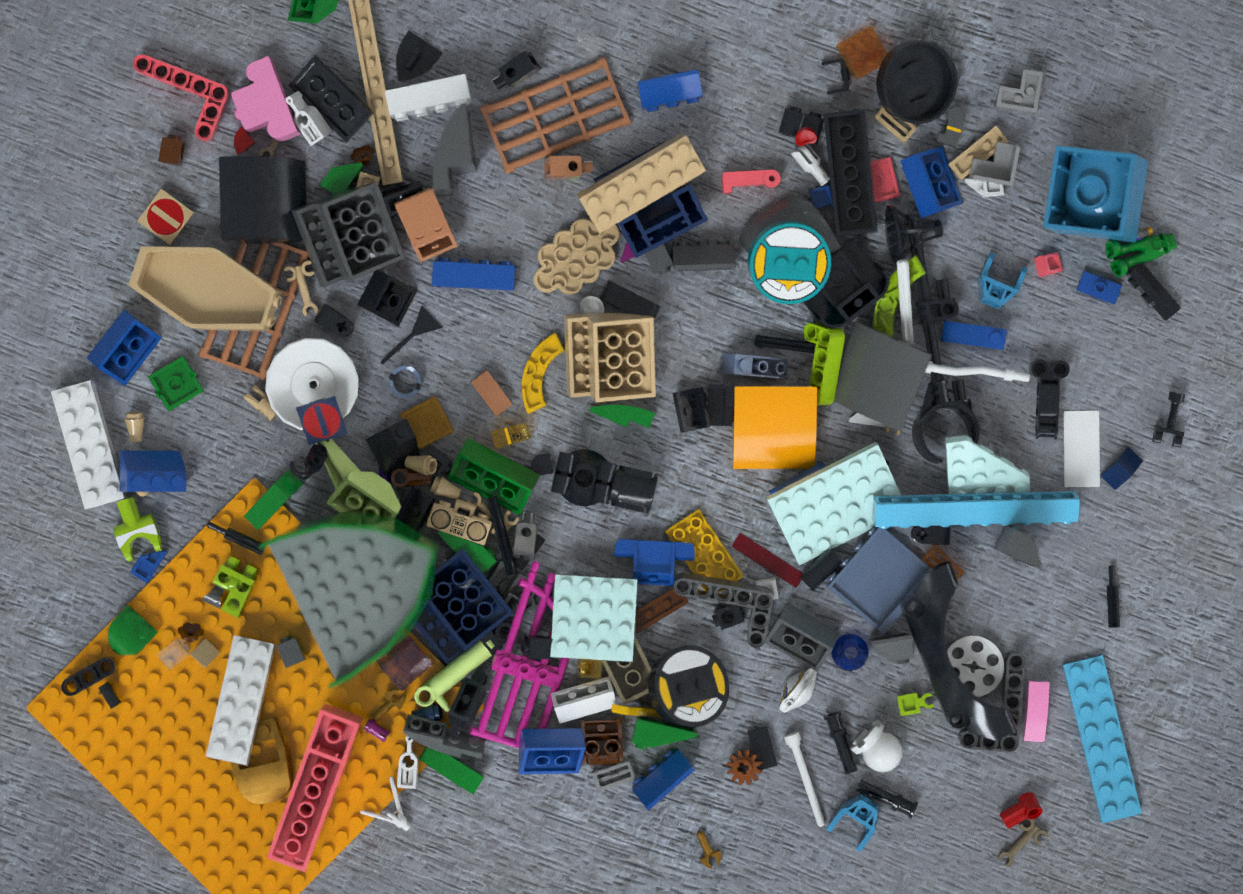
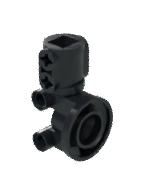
M581 449L571 453L559 451L550 492L561 494L567 501L578 506H591L597 503L609 505L610 500L612 506L649 514L658 474L621 465L617 469V464L609 463L601 454L593 450ZM581 469H587L593 475V481L587 487H581L575 481V475Z

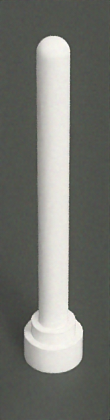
M793 732L785 735L784 740L786 745L792 748L817 825L823 827L825 820L799 746L802 739L799 732Z

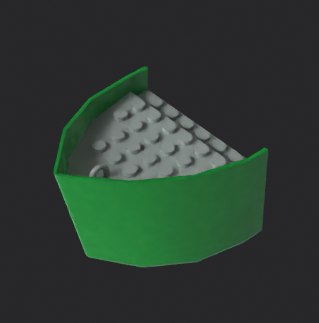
M346 511L303 522L259 545L261 549L269 545L335 678L329 684L330 688L349 680L407 637L433 594L438 544L393 517Z

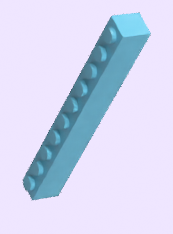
M1076 491L873 496L872 519L875 527L882 529L899 526L900 528H909L910 526L927 528L932 525H939L941 527L960 525L968 527L971 524H980L982 526H990L991 524L1007 526L1011 525V523H1020L1022 525L1041 523L1047 525L1052 522L1070 524L1078 522L1080 499Z

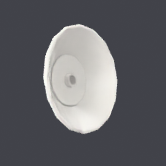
M304 338L289 343L274 356L266 373L265 391L271 408L280 419L299 430H303L296 407L335 396L342 418L350 413L358 397L359 378L352 359L341 347L325 339ZM312 381L317 382V387L315 389H312L310 387V383Z

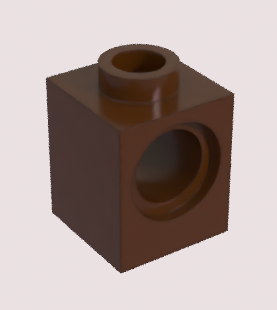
M169 134L168 138L162 137L159 162L176 166L182 165L185 142L180 140V136Z

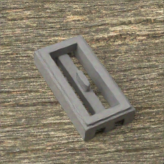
M630 759L592 772L598 792L637 779ZM628 765L627 769L601 778L597 777L599 774ZM629 772L631 774L629 777L600 786V782Z

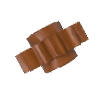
M750 749L745 754L742 750H738V757L732 754L731 759L733 761L727 762V765L732 767V769L727 771V774L733 773L734 776L731 781L739 779L740 786L744 783V780L748 786L751 785V778L757 781L759 777L756 773L760 774L763 772L762 769L758 768L763 762L755 760L758 754L750 756ZM743 764L748 765L749 769L746 771L742 770L741 766Z

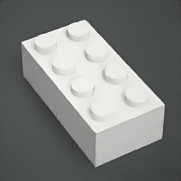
M465 74L385 91L389 114L397 122L408 120V116L416 115L417 117L429 115L428 112L434 110L437 113L449 111L448 107L456 106L458 108L461 103H466L468 107V103L472 102Z

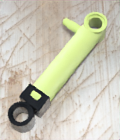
M507 622L500 623L495 627L494 634L490 631L422 686L417 688L414 693L416 703L426 707L437 701L441 708L448 712L451 707L442 695L488 658L496 654L497 649L501 650L503 648L501 643H506L507 638H502L499 631L502 627L510 629L511 624ZM423 690L430 693V699L427 702H422L419 699V693Z

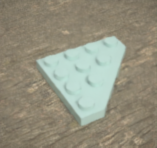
M966 435L945 438L948 494L1030 492V476L1026 470L1018 469L1014 466V463L1002 456H996L992 450L982 444L974 443Z

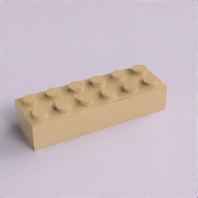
M682 132L576 195L600 234L704 173L706 170L687 136Z

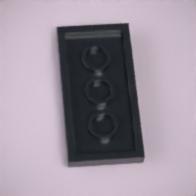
M314 56L288 85L294 92L299 91L302 94V99L309 106H314L326 123L346 143L354 137L374 114L317 56Z

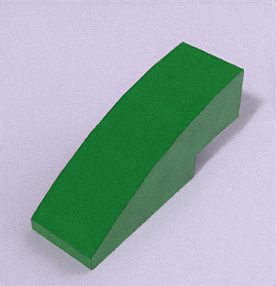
M601 405L591 407L589 410L626 428L630 420L649 428L655 415L651 411L627 405Z
M425 747L418 758L471 794L475 793L484 779L480 772L466 765L457 757Z

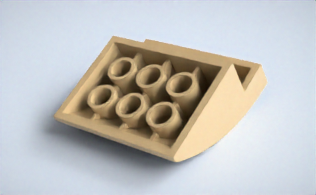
M621 313L564 315L567 394L570 398L591 396L595 402L656 397L654 320L652 316Z

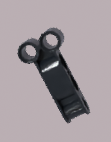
M1034 360L1030 363L1028 369L1029 373L1037 378L1035 438L1050 437L1057 440L1060 379L1065 378L1069 374L1070 367L1067 362L1062 360L1054 361L1050 366L1044 360ZM1037 363H1041L1044 366V371L1040 375L1034 371V366ZM1057 364H1062L1064 367V372L1061 375H1057L1054 371ZM1041 429H1052L1053 431H1040V430H1041Z

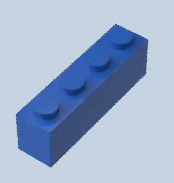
M438 258V261H433V287L514 291L516 267L511 265L510 261H499V265L491 264L490 260H479V264L470 263L471 259H458V262H450V258Z

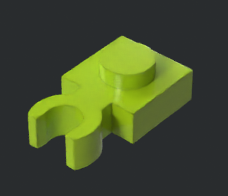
M917 692L896 696L900 716L921 713L920 707L922 706L927 709L933 708V703H925V699L931 697L932 693H924L919 698Z

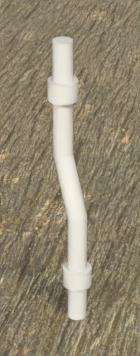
M929 361L925 373L929 374L935 372L953 376L984 374L1001 377L1007 381L1019 380L1029 382L1030 374L1015 372L1014 369L1009 368L1005 370L985 366L955 368L933 364L931 361Z

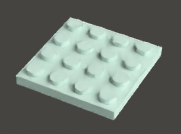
M555 574L552 622L553 641L550 657L633 662L637 579Z

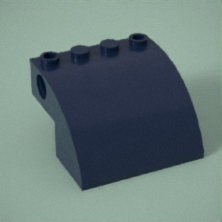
M659 145L601 174L600 176L593 179L594 182L596 183L602 180L603 178L619 170L620 168L624 167L630 162L636 160L637 158L641 157L647 152L653 150ZM686 182L618 222L617 226L633 255L637 258L708 221V218L690 183Z

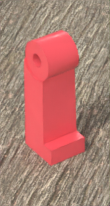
M775 170L722 172V194H731L733 187L765 186L772 189L779 185L781 177Z

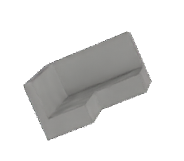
M1023 69L1019 89L999 86L994 109L1035 115L1037 113L1044 72Z
M996 142L992 162L972 158L969 179L1013 186L1021 146Z

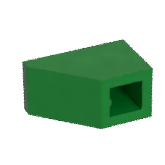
M361 163L333 167L320 185L332 194L352 189L353 187L351 186L356 180L358 181L360 172L365 173L363 170L365 166Z

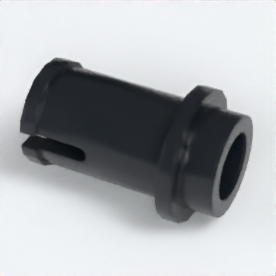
M108 681L98 687V693L103 695L110 709L120 704L121 700H119L113 690V684L110 685Z

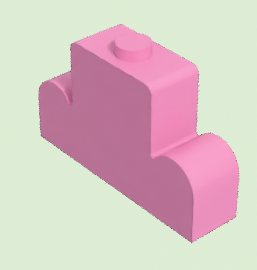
M267 56L249 64L246 69V75L253 84L231 93L236 107L233 110L237 120H241L243 128L249 133L267 127L269 135L277 141H286L301 135L299 128L295 124L291 106L286 103L287 96L273 59Z

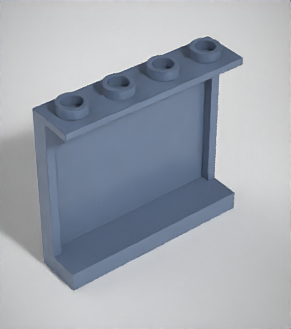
M874 525L867 533L868 539L865 542L860 541L853 549L855 554L851 558L847 556L840 565L842 566L841 570L838 573L834 571L827 579L829 582L827 587L884 635L903 613L900 606L902 599L906 596L914 597L912 591L926 572L933 569L927 566L886 529L875 527Z

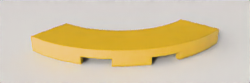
M556 332L543 340L535 348L524 368L522 398L527 414L546 406L542 393L545 371L551 361L565 351Z
M612 704L611 711L613 713L659 717L662 719L656 710L651 707Z

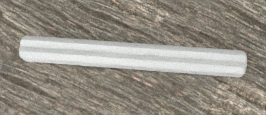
M903 259L897 261L902 339L913 343L914 346L909 263Z

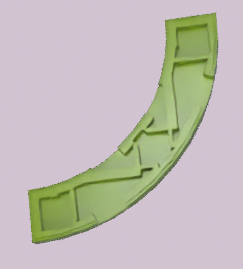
M917 255L907 260L909 263L910 285L926 274ZM897 270L889 279V287L886 294L876 302L873 315V328L895 336V314L899 304Z

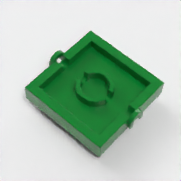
M184 356L148 376L156 390L157 398L162 400L168 412L204 392L196 378L197 374L194 372V369H191Z

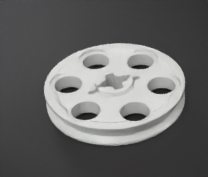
M965 636L953 642L947 649L952 667L959 669L958 677L963 684L966 681L974 682L975 688L972 693L975 696H984L998 686L1004 673V660L997 646L991 641L980 636ZM974 641L982 643L983 648L980 652L972 650L971 645ZM956 647L962 648L964 652L963 656L959 659H955L952 656V651ZM990 654H995L998 657V662L994 666L987 663V657ZM973 661H976V665H978L979 667H983L985 669L978 668L974 669V672H971V669L969 667L961 664L963 663L968 665L972 664ZM986 674H991L994 677L992 685L987 686L983 683V677Z

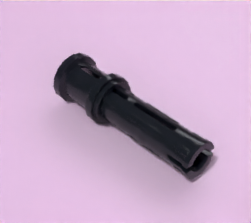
M837 711L825 715L824 720H827L830 729L829 735L835 741L845 774H850L858 769L847 741V728L843 726L840 717L842 713Z
M863 779L860 780L856 789L857 792L859 791L891 806L893 811L897 810L908 815L910 819L918 805L917 801L907 800L901 794L894 795Z

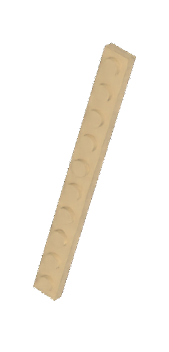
M348 0L368 107L374 112L370 119L382 184L387 186L403 183L392 118L389 114L385 95L386 86L370 1Z

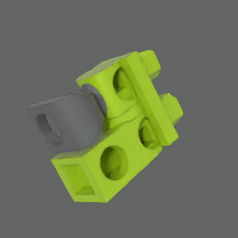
M230 556L225 564H221L212 582L215 587L209 594L204 596L203 601L236 618H240L246 601L256 583L254 579L258 569L247 564L242 574L236 571L241 560ZM224 590L230 591L222 607L220 597L223 595Z

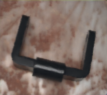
M843 59L821 63L822 66L840 63L842 82L845 85V88L827 91V95L846 92L849 89L848 81L850 80V75Z

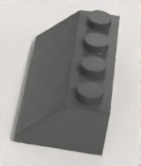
M1012 525L1009 528L1003 527L994 549L1029 566L1041 569L1043 565L1033 538L1028 536L1029 531Z

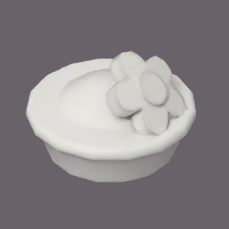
M587 296L580 302L579 308L581 313H604L603 303L597 297Z

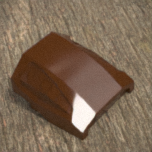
M621 717L612 720L595 721L580 719L586 746L582 759L583 764L610 765L624 761Z

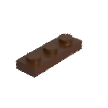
M674 588L638 608L635 612L634 630L636 634L688 604L689 601L686 596L678 595Z

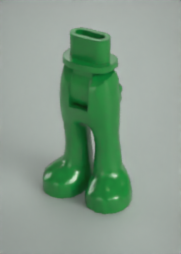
M1172 233L1146 236L1141 240H1136V243L1119 244L1117 240H1109L1105 245L1108 260L1133 251H1140L1139 254L1116 259L1110 263L1111 270L1117 277L1126 275L1130 267L1155 260L1164 254H1169L1170 250L1177 248Z

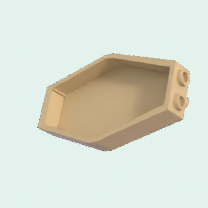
M141 246L128 284L185 326L198 330L269 331L270 327L272 328L275 323L274 314L276 308H279L282 301L281 291L225 252L211 247Z

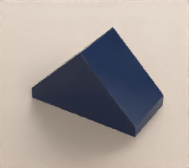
M1127 447L1100 477L1116 490L1133 476L1143 460L1130 447Z

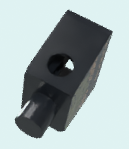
M524 51L499 68L501 74L492 80L498 90L507 84L510 87H514L542 69L532 53ZM513 69L515 70L514 77H512L511 75Z

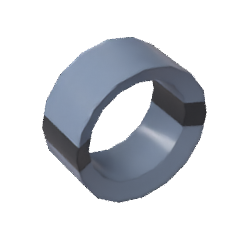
M404 365L393 370L389 377V386L398 397L410 398L420 391L422 378L416 369ZM403 370H409L417 377L415 390L408 394L400 393L394 385L395 376Z

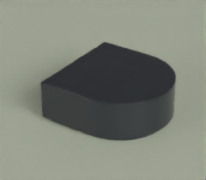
M550 453L538 455L532 460L531 467L534 472L540 475L553 473Z

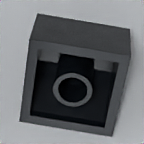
M376 270L357 305L399 327L417 290Z

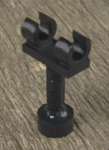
M1169 392L1168 400L1171 401L1167 426L1166 428L1155 426L1152 442L1161 444L1163 432L1174 434L1172 446L1181 448L1184 432L1176 431L1173 427L1177 417L1176 413H1178V405L1184 403L1186 395Z

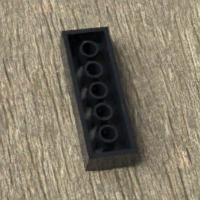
M865 109L825 113L823 115L836 236L845 237L878 233Z

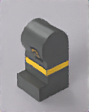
M955 107L948 111L944 134L939 133L937 135V143L954 148L957 146L965 120V113L962 109Z

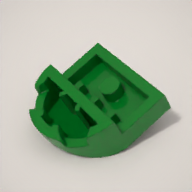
M127 605L110 624L107 634L108 644L115 653L121 656L137 655L157 635L158 631Z

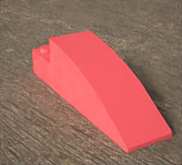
M324 703L319 712L267 858L300 871H306L352 753V746L363 717Z

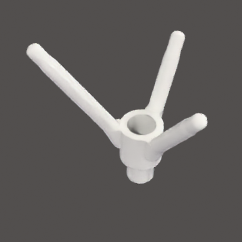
M390 776V784L397 810L393 813L387 812V816L361 810L360 813L395 824L398 828L401 827L407 831L411 825L403 815L393 776Z

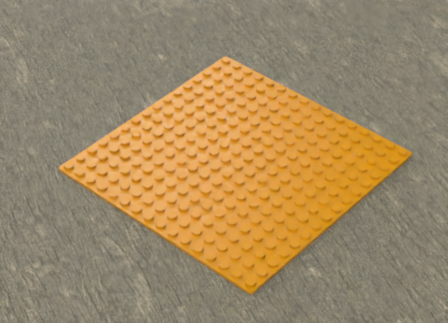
M252 479L210 521L222 528H231L261 543H265L301 524L284 505L259 530L243 517L268 491L257 479ZM206 525L128 604L158 631L157 635L137 655L121 656L115 653L109 646L107 637L111 621L27 705V710L212 894H300L374 819V817L361 814L360 811L365 810L379 814L394 799L389 777L393 776L398 794L404 789L397 788L399 759L407 751V735L403 733L407 715H411L413 710L423 707L416 703L414 693L417 688L446 666L411 632L402 641L352 678L330 688L329 684L335 678L269 545L266 546L264 553L260 555L225 539L223 534L208 528ZM230 556L241 560L236 571L242 574L247 564L258 569L254 579L256 583L246 601L240 618H236L203 601L204 596L209 594L215 587L212 582L221 564H225ZM224 590L223 595L220 597L222 607L230 591ZM186 622L191 624L197 623L204 631V634L192 643L183 640L181 635L178 634V628L182 627ZM234 635L275 645L280 644V639L289 635L292 638L298 637L307 658L302 662L285 668L277 647L275 648L259 721L277 718L276 724L280 733L284 736L285 744L291 756L292 787L324 703L363 717L352 746V753L305 872L267 858L290 792L278 801L266 804L251 803L242 796L231 763L206 756ZM205 638L220 651L218 656L206 668L190 655ZM112 656L117 660L118 669L110 676L76 695L67 696L62 692L61 684L66 678L104 657ZM104 661L103 669L105 671H111L112 664L110 661ZM87 671L85 678L92 682L94 680V673ZM73 681L68 682V689L74 692L77 688L76 683ZM108 681L110 685L113 684L112 688L119 700H121V703L110 709L103 695L98 693V687ZM461 681L442 695L450 707L462 685ZM399 689L393 695L392 702L399 701L405 695L402 708L399 710L397 707H392L376 722L383 728L391 731L383 743L372 734L365 733L366 730L363 728L369 719L374 720L372 716L387 702V697L384 694L390 690ZM426 690L419 693L420 701L427 702L430 699V693ZM483 703L481 704V706H480V708H479V710H478L477 715H478V714L482 711V709L484 708V704H483ZM442 709L443 720L439 722L448 723L447 728L450 729L449 711L446 712ZM275 739L254 743L249 765L239 764L240 769L280 761ZM414 740L412 751L419 758L426 746ZM409 755L404 757V761L407 762L408 766L414 764V760ZM419 760L418 774L427 766L421 760Z

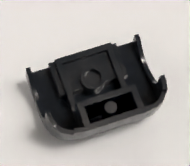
M855 237L831 256V270L827 282L815 296L803 303L811 314L824 326L829 328L843 327L886 294L890 277L887 271L874 261L858 237Z

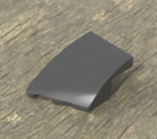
M499 559L487 579L513 611V614L510 616L514 618L524 588L519 586L518 582L521 577L527 579V576L518 570L516 574L508 576L503 561ZM534 581V584H535V585H537V586H539L540 588L544 589L543 586H541L540 584H538L537 582ZM532 591L525 612L532 610L539 604L541 597Z

